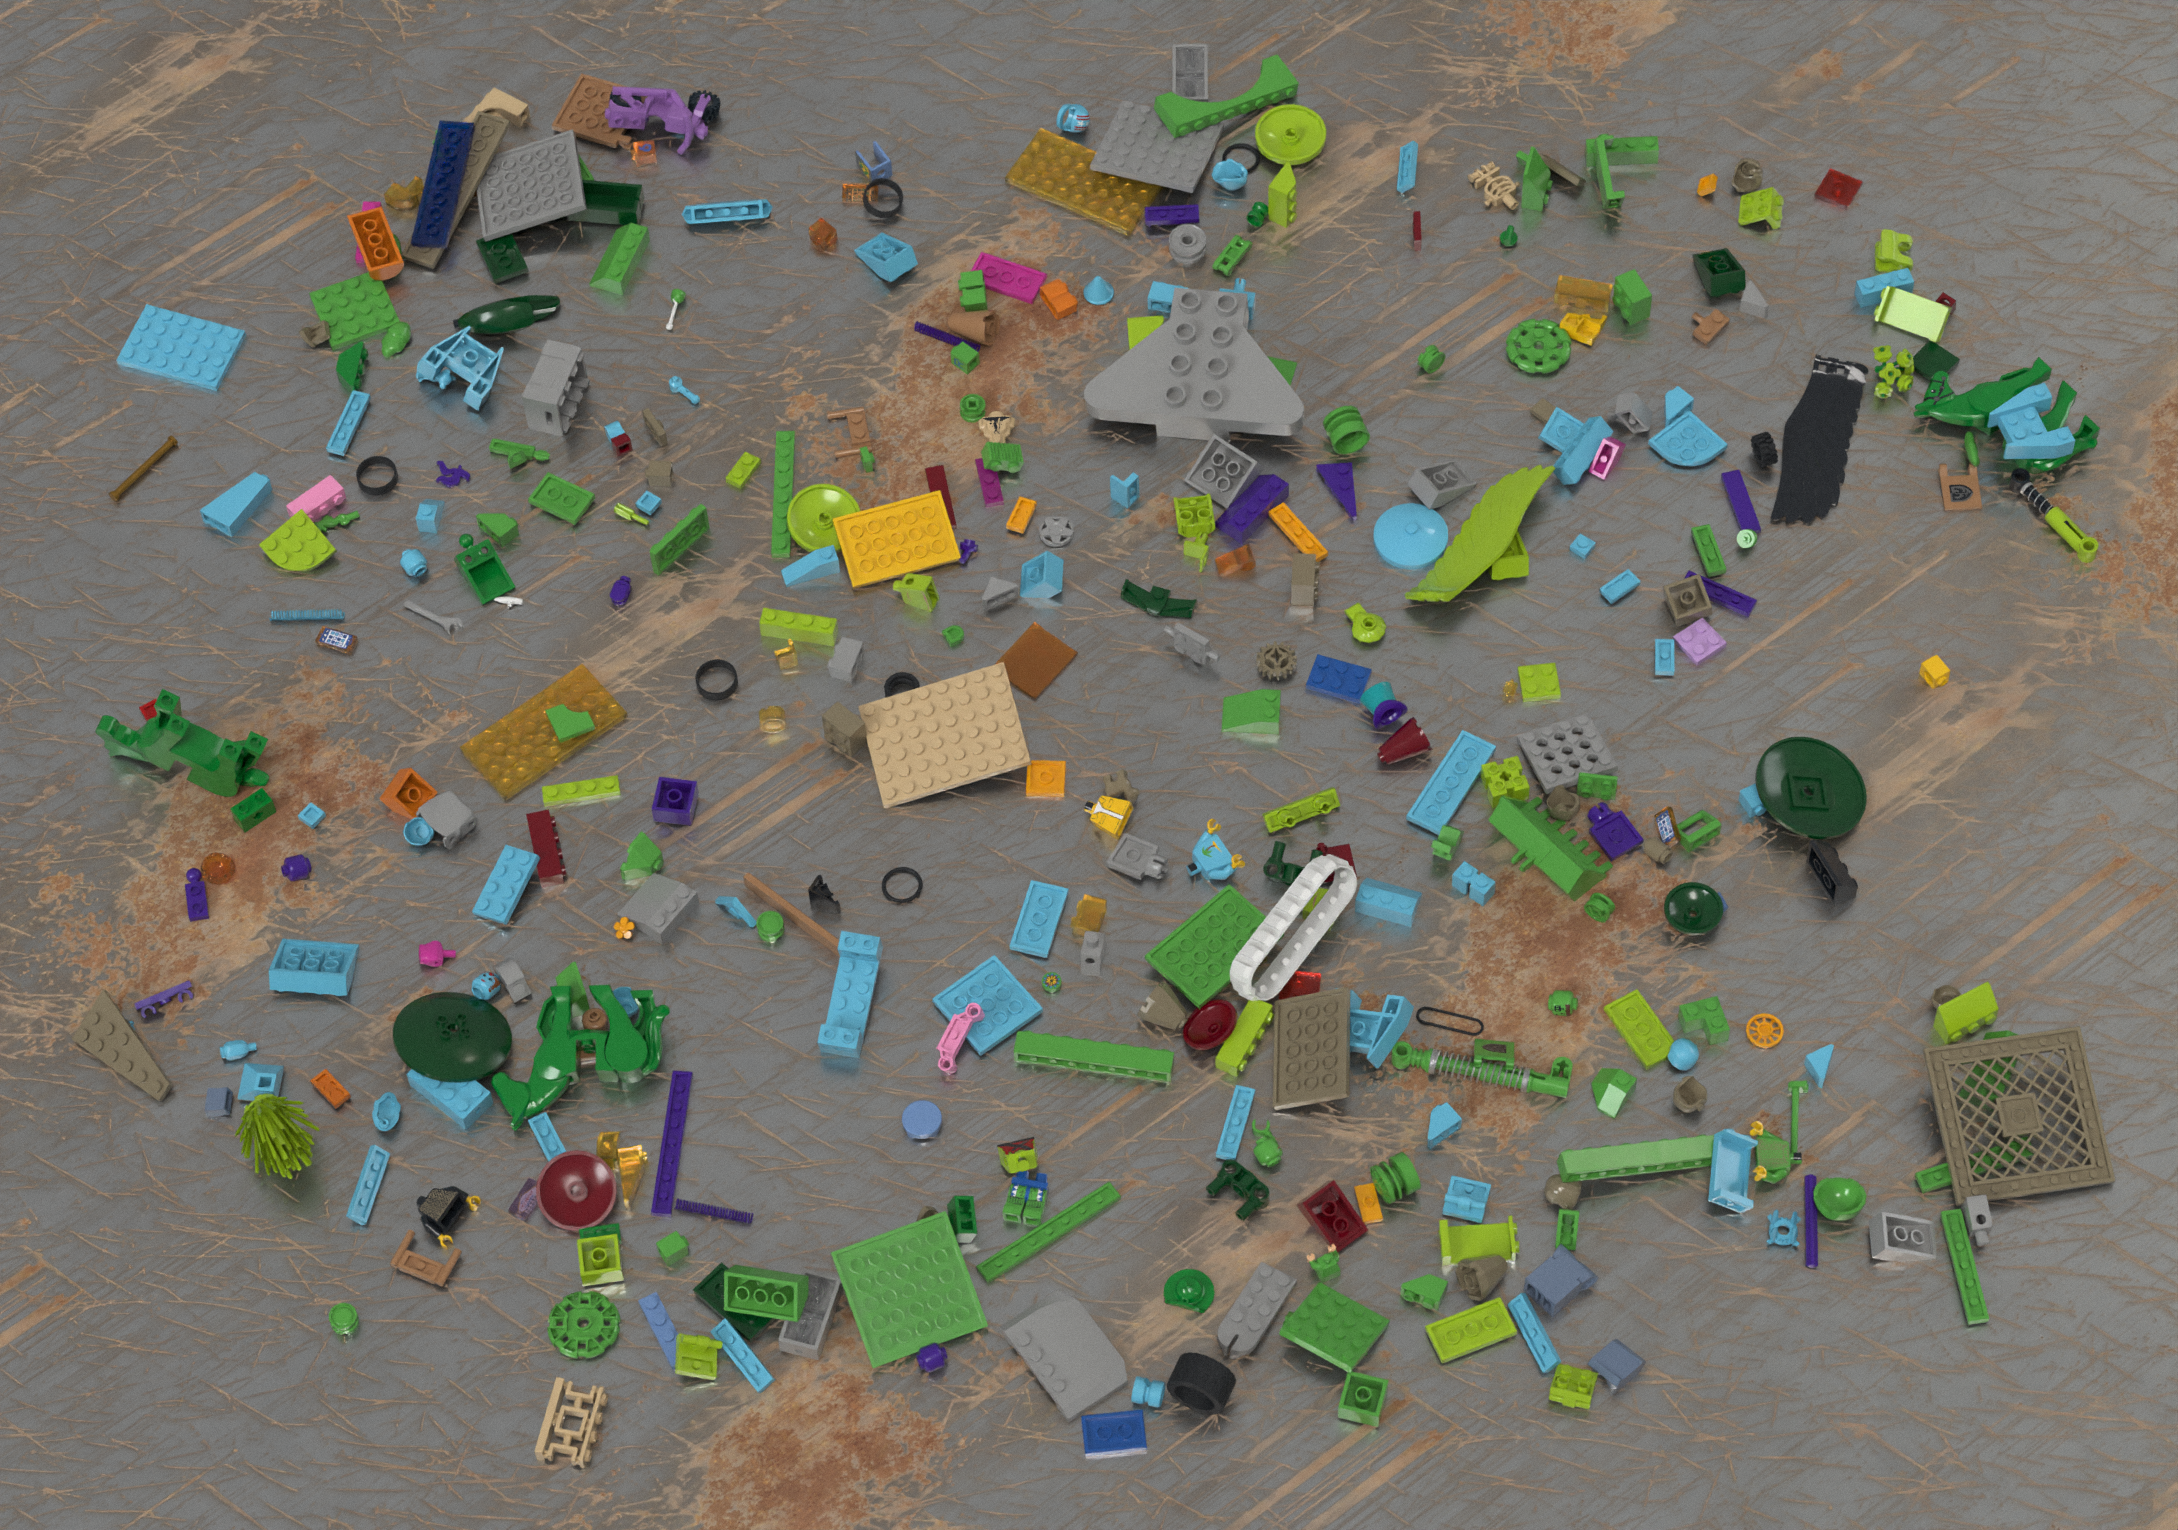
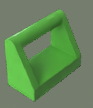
M1702 809L1672 828L1674 836L1689 853L1720 835L1722 824L1718 819ZM1700 819H1703L1707 824L1689 836L1682 832V830Z

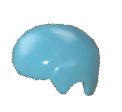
M415 817L407 822L403 830L405 840L415 846H423L433 839L435 832L422 817Z
M619 987L613 991V994L625 1009L628 1017H631L639 1010L630 993L632 989L630 987Z
M1685 1038L1675 1040L1670 1046L1668 1053L1670 1063L1677 1069L1684 1071L1691 1069L1699 1058L1697 1045Z

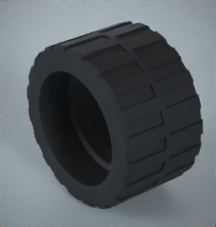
M1188 1352L1180 1355L1166 1386L1170 1395L1184 1406L1199 1413L1216 1415L1223 1412L1236 1384V1378L1228 1367L1216 1359L1204 1354Z

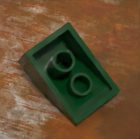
M1727 248L1693 254V260L1705 290L1711 297H1720L1728 293L1735 294L1745 290V270Z

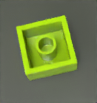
M617 1234L577 1239L580 1276L583 1286L624 1281L620 1243Z

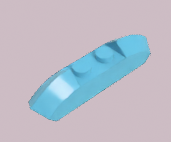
M767 199L701 203L685 206L682 216L687 224L769 217L773 207Z

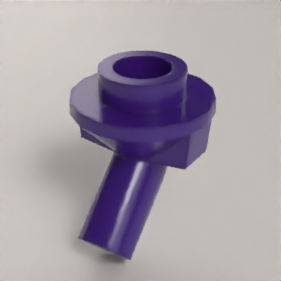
M964 539V542H960V549L964 550L959 559L960 563L964 564L970 557L971 552L977 551L978 545H975L974 540Z

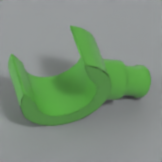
M1255 1119L1253 1120L1252 1132L1255 1136H1266L1267 1139L1275 1138L1270 1131L1269 1120H1267V1127L1264 1130H1258L1256 1128Z

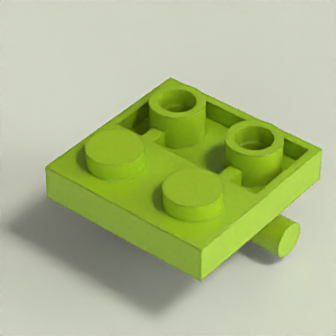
M679 1333L676 1336L675 1374L714 1380L717 1377V1349L722 1348V1341L710 1339L708 1336L703 1335L693 1336Z
M1558 1364L1551 1384L1549 1400L1563 1403V1406L1572 1408L1576 1406L1589 1410L1598 1373L1566 1364Z

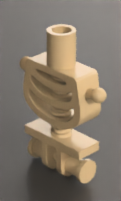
M1492 161L1487 165L1480 166L1481 170L1477 168L1474 170V173L1467 175L1471 183L1475 181L1474 187L1476 189L1486 184L1484 188L1485 205H1490L1491 203L1497 207L1504 202L1511 210L1518 207L1519 202L1513 196L1516 195V187L1520 186V182L1513 183L1510 177L1499 176L1500 168L1495 167Z

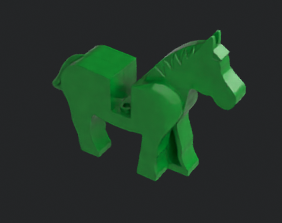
M164 689L161 690L154 705L157 712L156 717L149 719L139 730L134 731L120 724L117 719L109 715L102 716L95 730V733L104 740V747L109 750V756L124 755L136 760L150 762L167 771L170 770L174 761L177 760L192 768L186 780L219 796L231 797L236 795L240 785L247 787L266 786L269 781L267 773L257 768H250L255 766L268 741L267 738L250 731L246 740L235 742L228 739L224 740L216 734L182 718L180 697Z

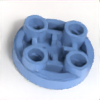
M915 1101L909 1104L902 1114L903 1128L910 1138L925 1139L935 1137L942 1125L941 1111L930 1101Z

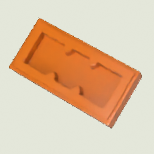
M324 1069L310 1080L311 1084L335 1109L351 1098L350 1093L327 1069Z

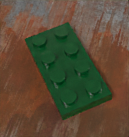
M721 1262L693 1289V1293L721 1318L728 1319L738 1333L751 1343L775 1318L724 1311V1271L729 1268Z

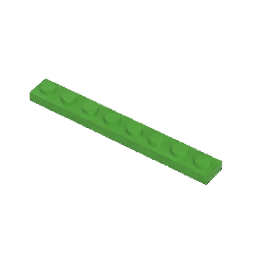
M776 431L772 558L791 557V535L787 527V512L793 499L795 431Z

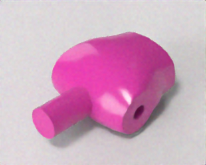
M431 941L427 944L419 945L420 964L439 967L442 965L444 958L456 957L455 950H443L442 944L439 941Z

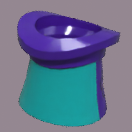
M1390 682L1375 684L1367 689L1360 698V703L1374 715L1373 725L1376 729H1381L1391 724L1408 711L1404 703L1396 700Z

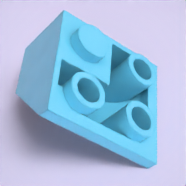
M245 1063L238 1100L254 1101V1097L266 1093L278 1097L284 1066Z

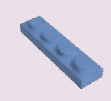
M657 1292L638 1300L673 1370L675 1369L676 1336L678 1333Z

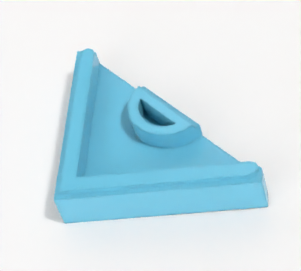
M719 896L715 900L716 904L728 907V912L736 918H743L750 928L756 925V920L736 897Z

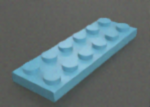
M1462 730L1406 815V820L1439 835L1442 826L1448 825L1481 772V765L1487 764L1496 751V746Z

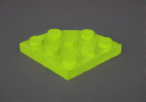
M302 509L259 544L275 564L288 571H310L319 567L337 552Z

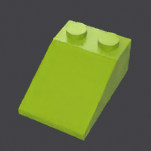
M1518 530L1504 554L1488 568L1492 580L1529 576V555Z

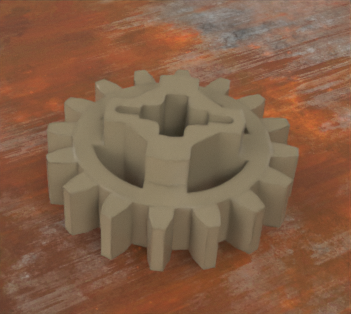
M1274 641L1273 645L1266 643V648L1261 646L1260 652H1257L1256 665L1258 666V672L1262 671L1263 677L1268 674L1270 680L1273 677L1279 680L1280 676L1286 679L1287 673L1292 675L1293 669H1296L1297 656H1295V650H1291L1290 645L1285 647L1284 642H1281L1280 645H1277L1276 641Z

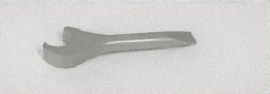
M409 600L403 605L439 623L448 634H451L450 631L454 627H459L463 632L464 627L459 618L440 616Z

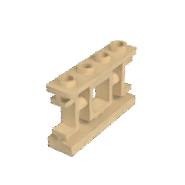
M556 1377L534 1451L536 1459L540 1461H545V1459L553 1461L555 1452L572 1455V1465H580V1468H585L586 1463L591 1460V1445L596 1442V1428L602 1422L603 1413L601 1411L602 1407L607 1404L608 1394H606L603 1386L597 1388V1386L593 1385L590 1395L573 1392L574 1384L572 1381L565 1382L564 1378ZM564 1395L566 1399L575 1400L573 1407L562 1405ZM583 1402L594 1404L592 1414H590L589 1410L581 1409ZM566 1415L583 1418L579 1432L562 1429ZM553 1432L555 1436L564 1438L562 1444L550 1443ZM572 1439L584 1441L581 1452L579 1448L570 1446Z

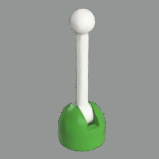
M672 290L671 301L674 303L669 323L666 324L667 330L673 329L672 323L677 305L685 300L686 293L683 290Z

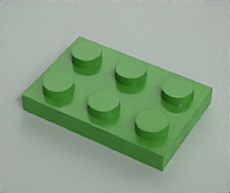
M548 472L530 495L528 502L576 525L594 501L595 494Z

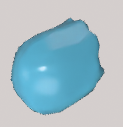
M1233 159L1218 162L1213 168L1212 178L1226 190H1239L1247 183L1248 171L1241 163Z

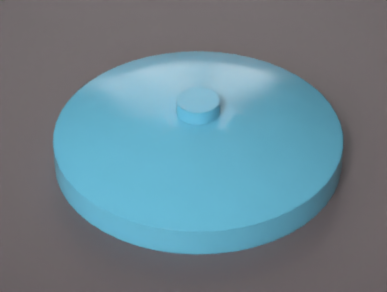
M1400 504L1385 511L1377 520L1373 534L1374 546L1381 558L1395 567L1409 570L1421 569L1432 565L1444 554L1448 545V528L1444 519L1435 510H1429L1421 504Z

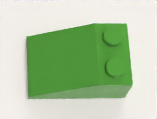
M1532 146L1523 174L1521 208L1543 211L1544 205L1548 204L1549 194L1547 192L1552 190L1553 180H1550L1551 172L1536 148Z
M1260 689L1224 697L1221 731L1279 734L1281 690Z

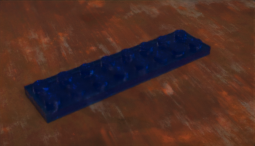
M439 121L411 239L412 246L447 249L474 135V123Z

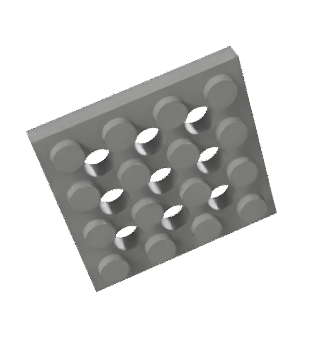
M1588 712L1517 735V741L1546 794L1551 793L1558 785H1563L1567 788L1578 784L1580 772L1607 775L1618 771V765ZM1581 732L1582 735L1577 736L1573 733ZM1557 738H1563V739H1565V740H1563V741H1558V740H1555V739H1557ZM1543 743V744H1546L1547 746H1545V747H1540V746H1537V745ZM1584 745H1587V746H1589L1590 748H1588V749H1583V748H1580V747H1581V746H1584ZM1570 751L1572 753L1570 755H1566L1563 752ZM1547 757H1552V758H1554V759L1551 760V761H1548V760H1546L1545 758H1547ZM1590 759H1596L1597 761L1594 762V763H1592V762H1590V761H1588V760H1590ZM1571 765H1578L1579 767L1574 769V768H1572V767H1570V766H1571ZM1556 770L1561 771L1560 774H1555L1552 772Z

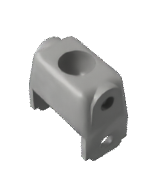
M451 790L444 791L440 795L428 800L418 808L416 813L417 817H422L432 829L444 836L443 843L447 849H451L458 844L478 822L473 811Z

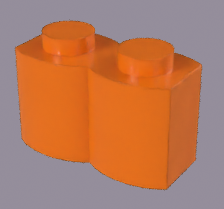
M1056 279L1040 287L1041 299L1049 307L1057 320L1077 311L1078 301L1074 295L1069 293L1065 282L1062 283L1060 279Z

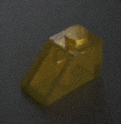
M600 1132L597 1139L596 1156L600 1157L610 1169H619L620 1132Z

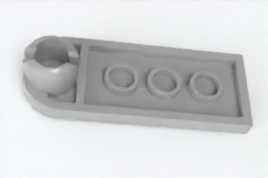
M1263 1262L1260 1263L1218 1328L1217 1341L1225 1356L1228 1354L1230 1344L1233 1343L1230 1359L1240 1358L1251 1353L1256 1348L1296 1286L1297 1279Z

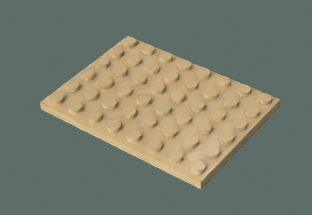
M1004 662L858 706L861 719L865 722L866 739L885 809L1032 764Z

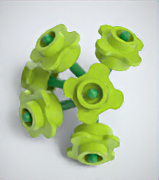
M1885 345L1873 349L1875 353L1874 359L1882 362L1881 366L1875 367V372L1879 373V376L1883 378V381L1875 387L1874 395L1880 398L1891 397V392H1893L1891 384L1894 383V380L1898 381L1897 387L1900 392H1907L1912 388L1914 376L1911 374L1914 372V361L1912 354L1906 348L1902 352H1898L1896 355L1897 361L1887 364L1886 362L1893 356L1890 352L1891 346Z

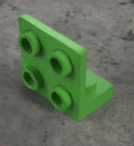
M1580 772L1577 795L1584 798L1594 797L1603 800H1615L1618 776Z

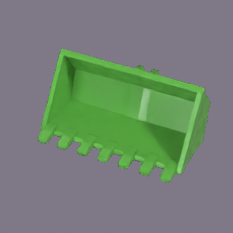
M1501 796L1499 804L1489 818V822L1519 850L1511 859L1513 864L1518 863L1524 857L1527 858L1520 865V871L1525 872L1535 865L1574 902L1607 877L1605 873L1613 865L1609 861L1599 867L1594 864L1601 857L1597 850L1588 856L1582 853L1589 846L1586 840H1582L1576 845L1570 842L1577 836V832L1574 829L1569 830L1564 835L1558 831L1566 822L1557 820L1551 824L1547 820L1551 816L1547 809L1539 813L1536 810L1542 804V800L1539 797L1534 798L1528 803L1524 800Z

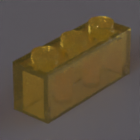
M1559 275L1554 303L1608 313L1613 285Z

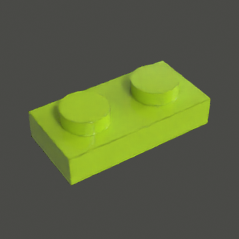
M744 452L726 476V482L742 489L761 464V459Z

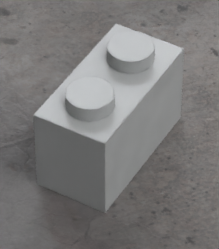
M841 637L840 642H837L835 645L833 658H830L828 662L830 677L848 682L853 681L865 652L862 641Z

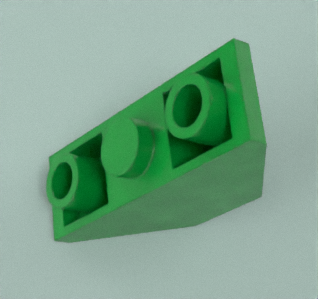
M364 341L358 342L339 354L336 366L338 380L350 393L353 390L358 391L362 386L361 375L365 373L364 361L368 359V349L365 348Z

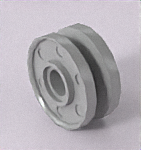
M1183 224L1173 229L1169 235V252L1171 257L1182 264H1192L1201 260L1206 253V235L1204 231L1193 224Z

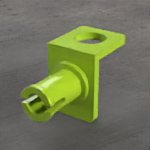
M1199 532L1194 542L1185 540L1184 555L1199 558V572L1202 573L1208 561L1209 546L1205 545L1208 541L1207 534L1203 533L1202 538H1200L1202 532Z

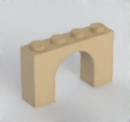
M494 87L485 95L481 103L475 106L474 111L464 119L459 128L454 130L452 134L454 145L456 147L460 146L478 111L509 120L510 123L521 127L530 117L528 104Z

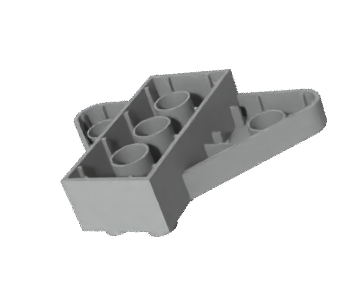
M1174 288L1170 319L1092 379L1084 390L1086 410L1092 417L1108 421L1156 425L1157 436L1210 441L1215 434L1226 442H1230L1232 431L1290 436L1298 433L1303 428L1305 422L1303 402L1247 331L1249 309L1248 297L1245 293Z

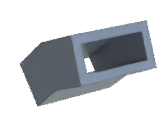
M228 1087L208 1088L205 1103V1113L207 1116L230 1115L233 1092Z

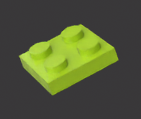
M1555 663L1517 667L1523 702L1561 698Z

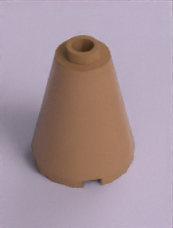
M996 310L953 313L948 318V326L955 333L985 346H992L996 342L994 339L995 334H999L1000 317L995 313L997 312Z

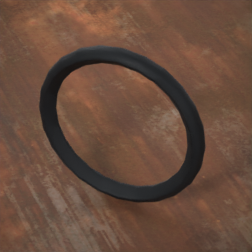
M1233 144L1224 151L1222 161H1226L1227 153L1233 148L1247 147L1251 149L1256 155V162L1251 168L1246 169L1248 173L1253 171L1260 161L1258 151L1249 144Z
M908 867L894 868L882 880L884 895L896 903H906L914 900L920 894L923 886L922 879L917 871ZM897 871H908L914 874L919 883L916 893L906 899L892 897L886 890V881L890 875Z

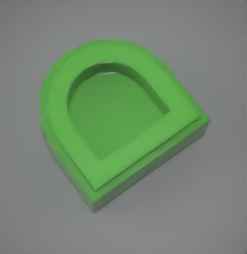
M953 625L942 630V635L951 648L961 643L964 639V631L960 626Z

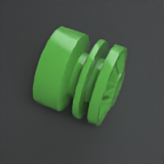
M1354 406L1339 407L1331 411L1323 420V427L1330 438L1333 449L1338 454L1354 453L1362 449L1370 439V434L1363 423V418L1360 416L1359 410Z
M1403 1152L1388 1159L1389 1165L1382 1161L1379 1163V1166L1374 1165L1370 1167L1375 1188L1382 1199L1389 1205L1394 1203L1395 1199H1402V1191L1408 1196L1421 1189L1418 1174L1410 1159Z

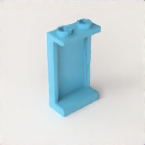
M1730 1128L1723 1129L1714 1134L1708 1201L1739 1213L1753 1208L1754 1200L1747 1198L1751 1149L1758 1145L1757 1140L1752 1139L1749 1135L1739 1134Z

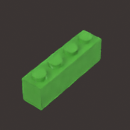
M1657 136L1614 138L1611 148L1605 149L1608 166L1658 164L1659 146ZM1586 139V167L1595 166L1592 149L1595 139Z

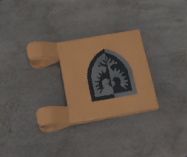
M1970 462L1968 466L1969 475L1948 476L1947 464H1939L1938 475L1944 511L1982 509L1977 467H1974Z

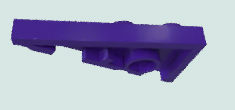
M1352 462L1316 464V471L1322 475L1325 484L1331 488L1338 502H1341L1345 507L1348 516L1353 520H1357Z

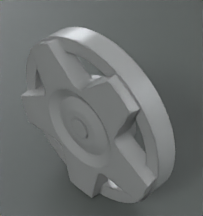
M1047 517L1039 527V536L1046 545L1060 547L1072 540L1074 528L1066 517Z

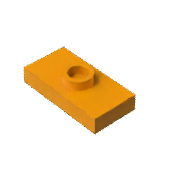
M1019 496L1006 524V529L1024 534L1037 506V501Z
M1374 1183L1354 1186L1358 1208L1364 1224L1383 1221Z

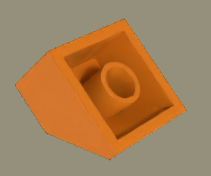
M410 767L400 769L379 799L392 811L412 820L417 817L418 808L434 798L437 791Z

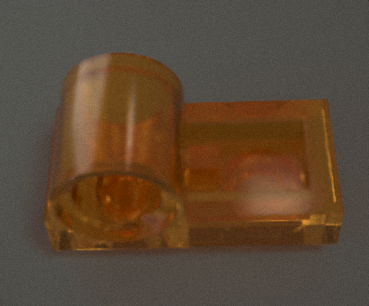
M1249 544L1215 559L1218 571L1222 577L1239 569L1241 571H1250L1256 567V560Z

